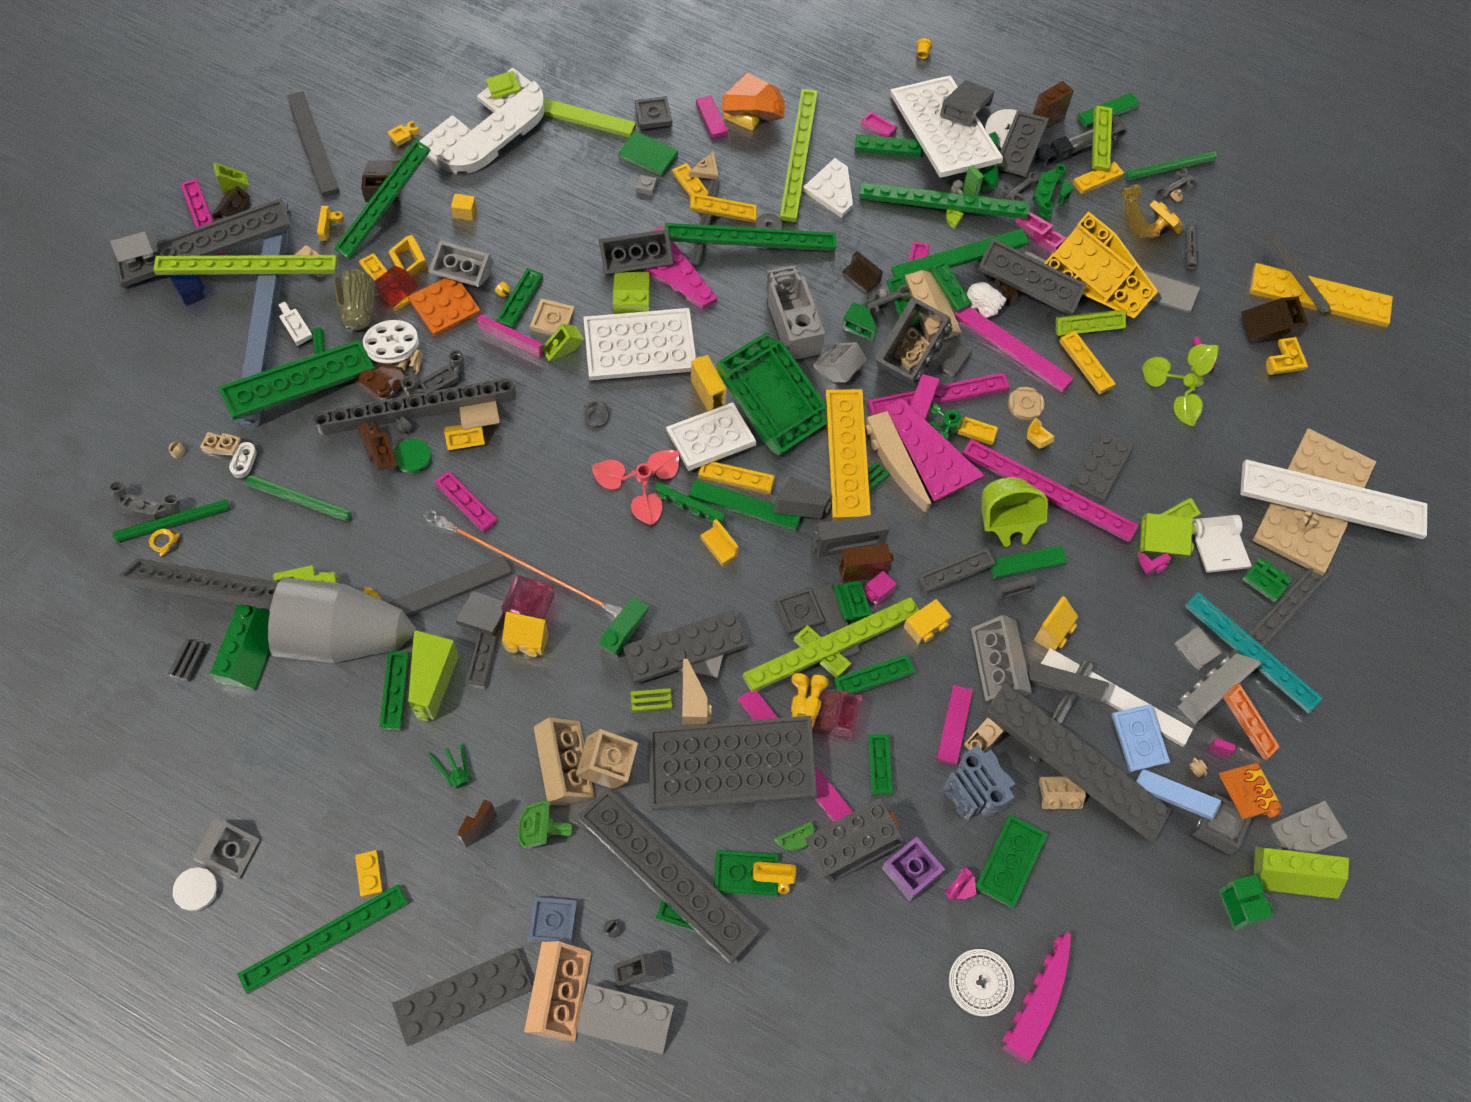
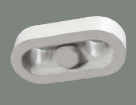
M243 442L235 450L229 469L236 478H244L250 473L257 455V451L252 443Z

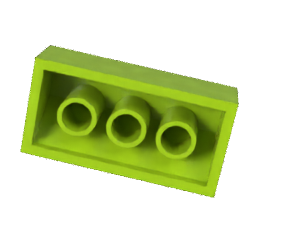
M1255 846L1253 875H1257L1258 880L1264 886V890L1338 899L1348 880L1349 858Z

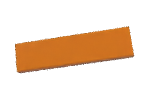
M1234 684L1222 697L1262 759L1268 760L1280 746L1242 686Z

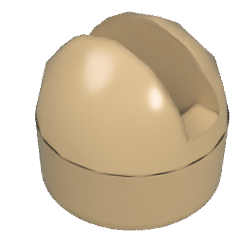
M177 441L172 442L168 447L169 453L174 458H180L186 452L183 444Z

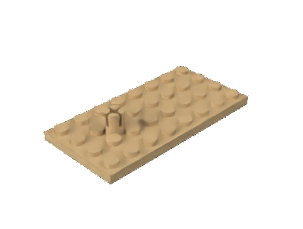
M1308 428L1287 470L1365 488L1376 461ZM1271 502L1252 541L1307 569L1313 568L1314 572L1323 576L1349 521Z

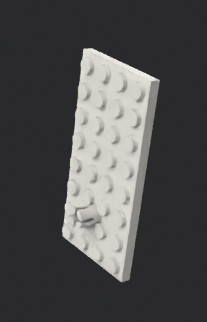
M951 76L894 88L890 91L891 97L940 178L966 172L972 165L978 169L999 164L1003 161L1001 153L976 114L970 127L940 116L943 101L958 87Z

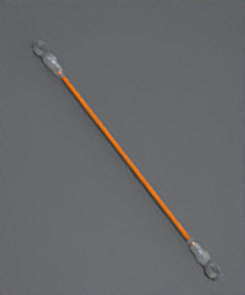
M427 511L428 514L434 513L437 516L435 511ZM437 516V520H428L426 517L429 523L435 522L442 529L445 528L449 531L458 532L599 604L615 618L623 609L620 606L601 602L459 529V527L444 516Z

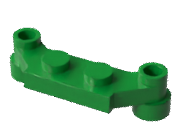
M1062 164L1046 173L1042 172L1032 199L1039 207L1038 217L1045 221H1049L1053 213V203L1050 202L1055 185L1062 184L1066 177V166Z

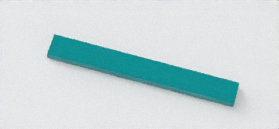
M1198 592L1185 605L1191 613L1240 655L1259 660L1261 664L1256 669L1308 714L1323 699L1201 593Z

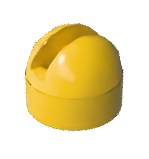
M505 281L501 282L495 289V292L501 297H507L506 293L511 292L509 285Z

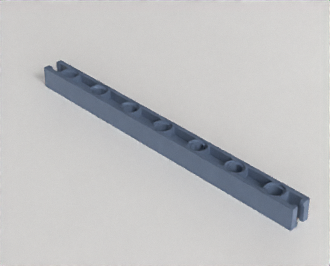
M284 202L285 207H286V210H287V208H288V206H289V205H288V202ZM287 210L289 220H291V210ZM289 229L264 237L261 255H285ZM258 274L241 379L268 370L282 274ZM261 411L237 419L240 426H259Z

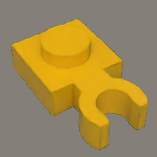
M410 121L405 127L401 124L388 131V136L398 147L411 140V135H417L420 130L418 126L415 127L414 121Z

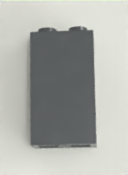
M965 80L943 101L940 116L970 127L973 123L974 115L984 105H991L995 91Z

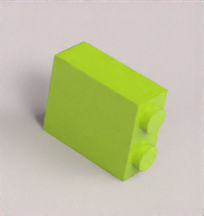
M1145 514L1142 516L1140 552L1158 556L1168 553L1170 557L1176 558L1190 556L1194 549V544L1191 542L1195 531V525L1192 524L1193 518Z

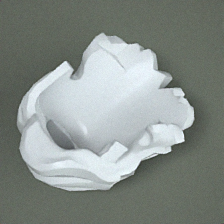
M985 282L973 284L967 291V296L972 303L970 307L976 311L979 310L980 314L986 318L997 315L998 310L1002 309L1001 306H1004L1006 298L1001 292Z

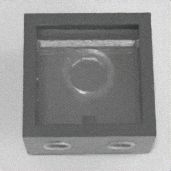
M1214 793L1212 797L1221 800L1222 803L1213 821L1200 816L1192 836L1232 855L1240 848L1251 818L1243 820L1233 802Z

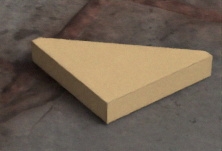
M711 152L706 158L697 163L693 169L689 170L687 175L717 180L719 175L714 152Z

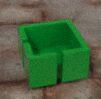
M1256 874L1232 880L1218 890L1234 931L1257 926L1273 917L1272 905L1263 896L1264 886L1258 880Z

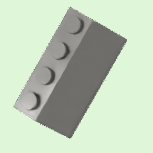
M1001 615L971 628L985 701L992 702L1005 683L1022 696L1031 694L1016 620Z
M1237 653L1232 658L1227 656L1220 663L1222 667L1218 670L1216 668L1212 669L1206 675L1208 679L1205 682L1201 679L1193 687L1195 689L1194 692L1190 693L1188 691L1180 698L1182 703L1178 708L1194 724L1198 723L1224 699L1222 696L1234 684H1241L1261 662Z
M587 984L577 1033L663 1054L674 1012V1005Z

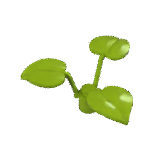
M1200 344L1194 346L1189 351L1187 358L1189 365L1193 366L1191 368L1193 373H1189L1186 376L1168 373L1171 369V364L1163 357L1150 358L1143 364L1144 378L1149 385L1153 387L1162 386L1166 383L1168 376L1183 379L1185 386L1190 388L1185 392V396L1177 397L1174 402L1176 416L1180 421L1189 426L1196 425L1203 410L1202 399L1196 394L1189 393L1195 391V388L1201 387L1204 383L1203 375L1208 374L1213 369L1218 356V345Z

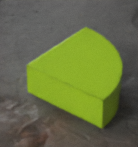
M947 210L946 220L955 229L963 218V213Z

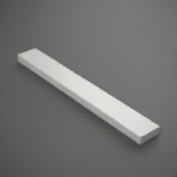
M1051 648L1041 663L1076 673L1080 666ZM1090 671L1088 677L1109 683L1108 690L1103 699V702L1118 711L1148 705L1145 701ZM1152 706L1161 735L1183 747L1193 729Z

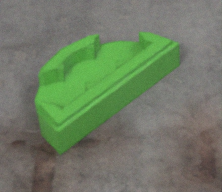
M813 821L776 837L775 841L787 851L796 852L805 849L808 846L805 838L813 834L815 830Z

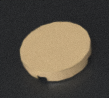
M1019 387L1010 394L1008 399L1009 411L1021 420H1033L1039 417L1044 409V398L1034 388Z

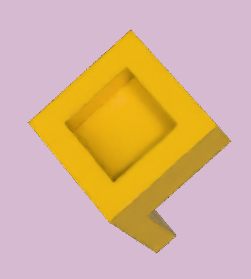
M454 194L451 204L453 218L473 221L477 209L475 196Z

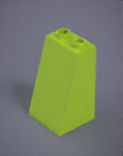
M415 630L408 702L416 718L422 721H428V719L434 721L459 654L454 640Z

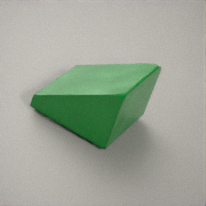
M1065 180L1059 193L1058 207L1070 198L1073 191V186Z

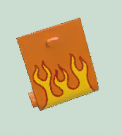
M1259 763L1219 773L1243 820L1261 814L1269 818L1281 814L1279 810L1283 807Z

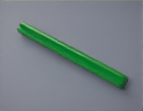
M1213 150L1126 171L1125 176L1127 180H1133L1216 160L1217 154Z
M255 476L247 477L246 485L345 521L350 519V510Z
M224 499L158 518L156 521L151 520L116 530L112 533L113 538L116 542H120L230 509L228 500Z

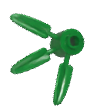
M932 402L929 411L934 415H941L943 423L936 424L935 421L928 423L935 430L938 427H943L944 432L940 431L939 433L947 440L949 434L957 433L960 429L962 416L956 410H949L944 414L941 412L942 408Z

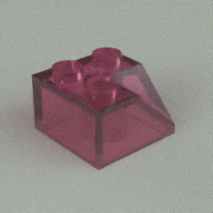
M516 574L501 606L503 618H505L506 612L544 620L555 596L553 586Z

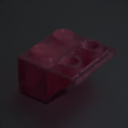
M845 691L821 693L820 712L816 717L812 731L851 741L862 696Z

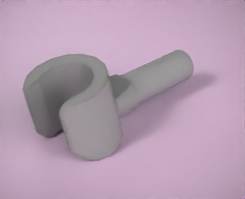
M956 180L951 187V191L963 194L961 190L963 183L960 180Z

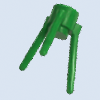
M460 744V752L464 770H462V767L457 768L449 749L445 748L448 760L453 768L450 772L451 776L431 753L428 754L435 766L447 779L450 787L454 786L455 789L467 785L471 777L463 744Z

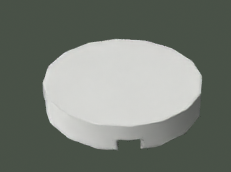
M200 867L190 868L182 872L173 886V898L176 904L187 911H201L209 907L217 895V879L210 871Z

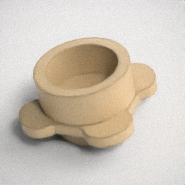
M1193 758L1192 763L1189 764L1190 769L1198 778L1201 776L1206 777L1208 774L1206 770L1208 768L1201 759Z

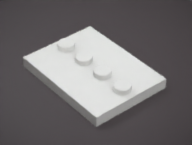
M733 402L666 427V431L676 450L679 451V455L688 471L756 445L755 438Z

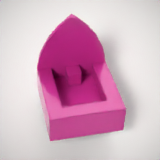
M1138 553L1140 565L1148 576L1155 572L1161 573L1168 568L1167 564L1171 560L1168 553L1152 561L1145 554Z

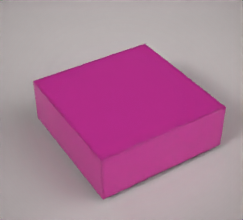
M1216 738L1209 745L1208 752L1228 758L1235 751L1236 745Z

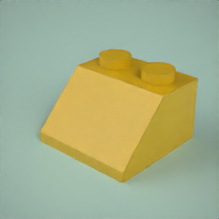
M1061 597L1034 638L1036 642L1048 650L1050 648L1056 650L1057 647L1061 649L1068 640L1065 638L1066 634H1072L1077 627L1075 621L1078 616L1066 597Z
M506 612L502 637L504 649L511 653L522 652L530 657H543L549 637L546 620Z

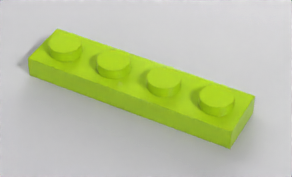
M1096 106L1094 108L1092 169L1103 171L1110 169L1112 108Z
M1125 310L1056 317V335L1058 336L1067 335L1074 331L1078 334L1126 328Z

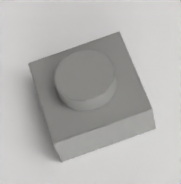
M640 175L636 192L653 195L657 178Z

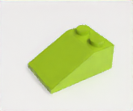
M650 272L615 273L613 288L614 314L649 311Z

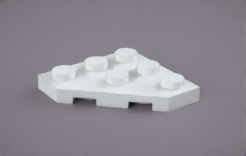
M836 158L803 187L804 193L841 218L853 207L848 166Z

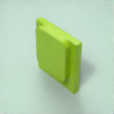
M514 71L485 79L493 100L521 91Z

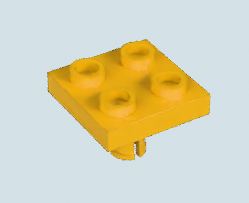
M1154 200L1150 204L1152 211L1159 218L1147 229L1154 237L1165 226L1169 227L1178 236L1183 232L1179 217L1174 213L1170 214L1167 210L1168 208L1162 202L1158 204Z

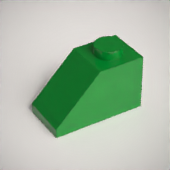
M853 302L844 315L842 327L870 341H874L877 328L870 310L861 304Z

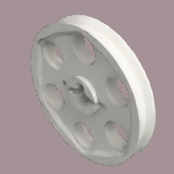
M400 320L380 322L371 327L363 338V346L368 357L380 363L403 361L410 357L419 345L416 329L411 324ZM400 328H403V329H404V330L401 331V332H397V331H396L397 329H400ZM381 330H386L384 333H378ZM408 338H413L412 341H405ZM370 342H377L374 345H369ZM398 350H404L402 353H396ZM379 352H386L383 355H378Z

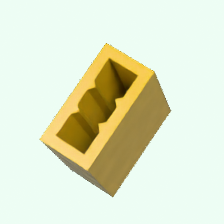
M705 355L692 360L691 382L706 410L711 411L726 405L727 388L709 356Z

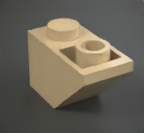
M987 718L964 745L969 750L979 745L985 753L1006 731Z

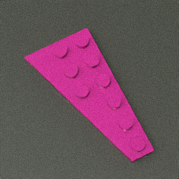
M659 227V228H657V229H655V230H653V231L663 230V228H662V227ZM672 242L674 264L643 268L644 271L650 272V275L662 283L670 285L674 291H679L685 295L686 299L701 309L717 302L716 295L674 242Z
M902 398L885 406L934 503L985 478L983 473Z

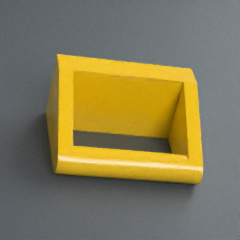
M413 235L405 237L389 251V255L403 280L428 271L426 260ZM410 250L416 262L405 270L398 255Z

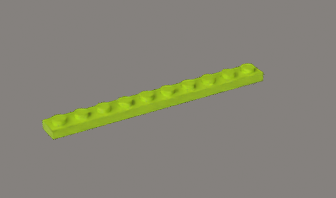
M801 89L780 212V219L782 221L796 222L817 99L818 91Z
M336 255L156 256L153 271L156 275L336 274L338 259Z
M912 597L907 598L744 672L742 677L753 693L905 623L909 617L919 611V608Z

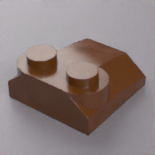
M380 363L373 370L367 369L362 371L357 384L375 400L380 401L396 396L402 390L401 380L406 376L393 364Z

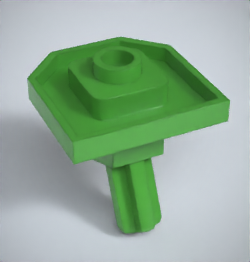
M544 800L526 806L519 818L518 841L522 848L526 849L546 844L547 837L551 835L571 836L572 825L553 822V819L549 818L550 801Z

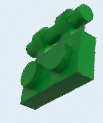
M1260 557L1256 561L1258 565L1254 564L1242 580L1275 603L1287 588L1286 585H1289L1293 579L1288 577L1285 571H1280L1274 567L1272 562Z

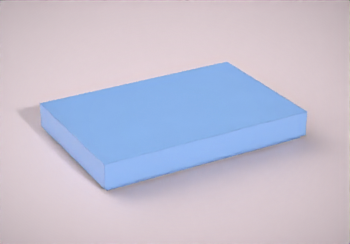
M1151 704L1111 714L1129 773L1170 763Z

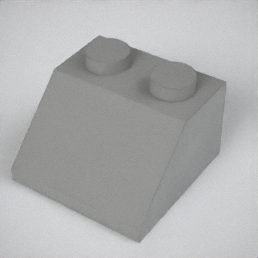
M154 228L110 241L118 262L125 261V264L136 261L135 257L142 256L143 259L152 257L153 252L158 251Z
M857 342L834 343L813 364V367L833 382L845 383L852 378L856 371L862 368L867 358Z
M213 820L193 860L239 879L260 839L225 821Z

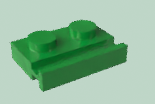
M861 581L834 585L833 590L843 622L847 620H861L872 615Z

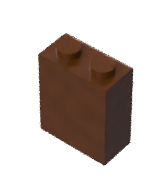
M1064 81L1038 95L1033 114L1049 118L1046 130L1065 119L1074 90Z
M888 544L842 549L838 565L841 582L871 580L882 571L888 575L889 570H891V562L894 561L893 551L889 550Z

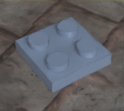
M534 897L528 942L560 941L572 945L577 900Z

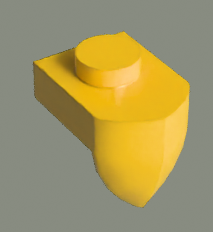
M1037 418L1030 424L1026 436L1039 449L1053 443L1055 437L1042 427L1041 421Z

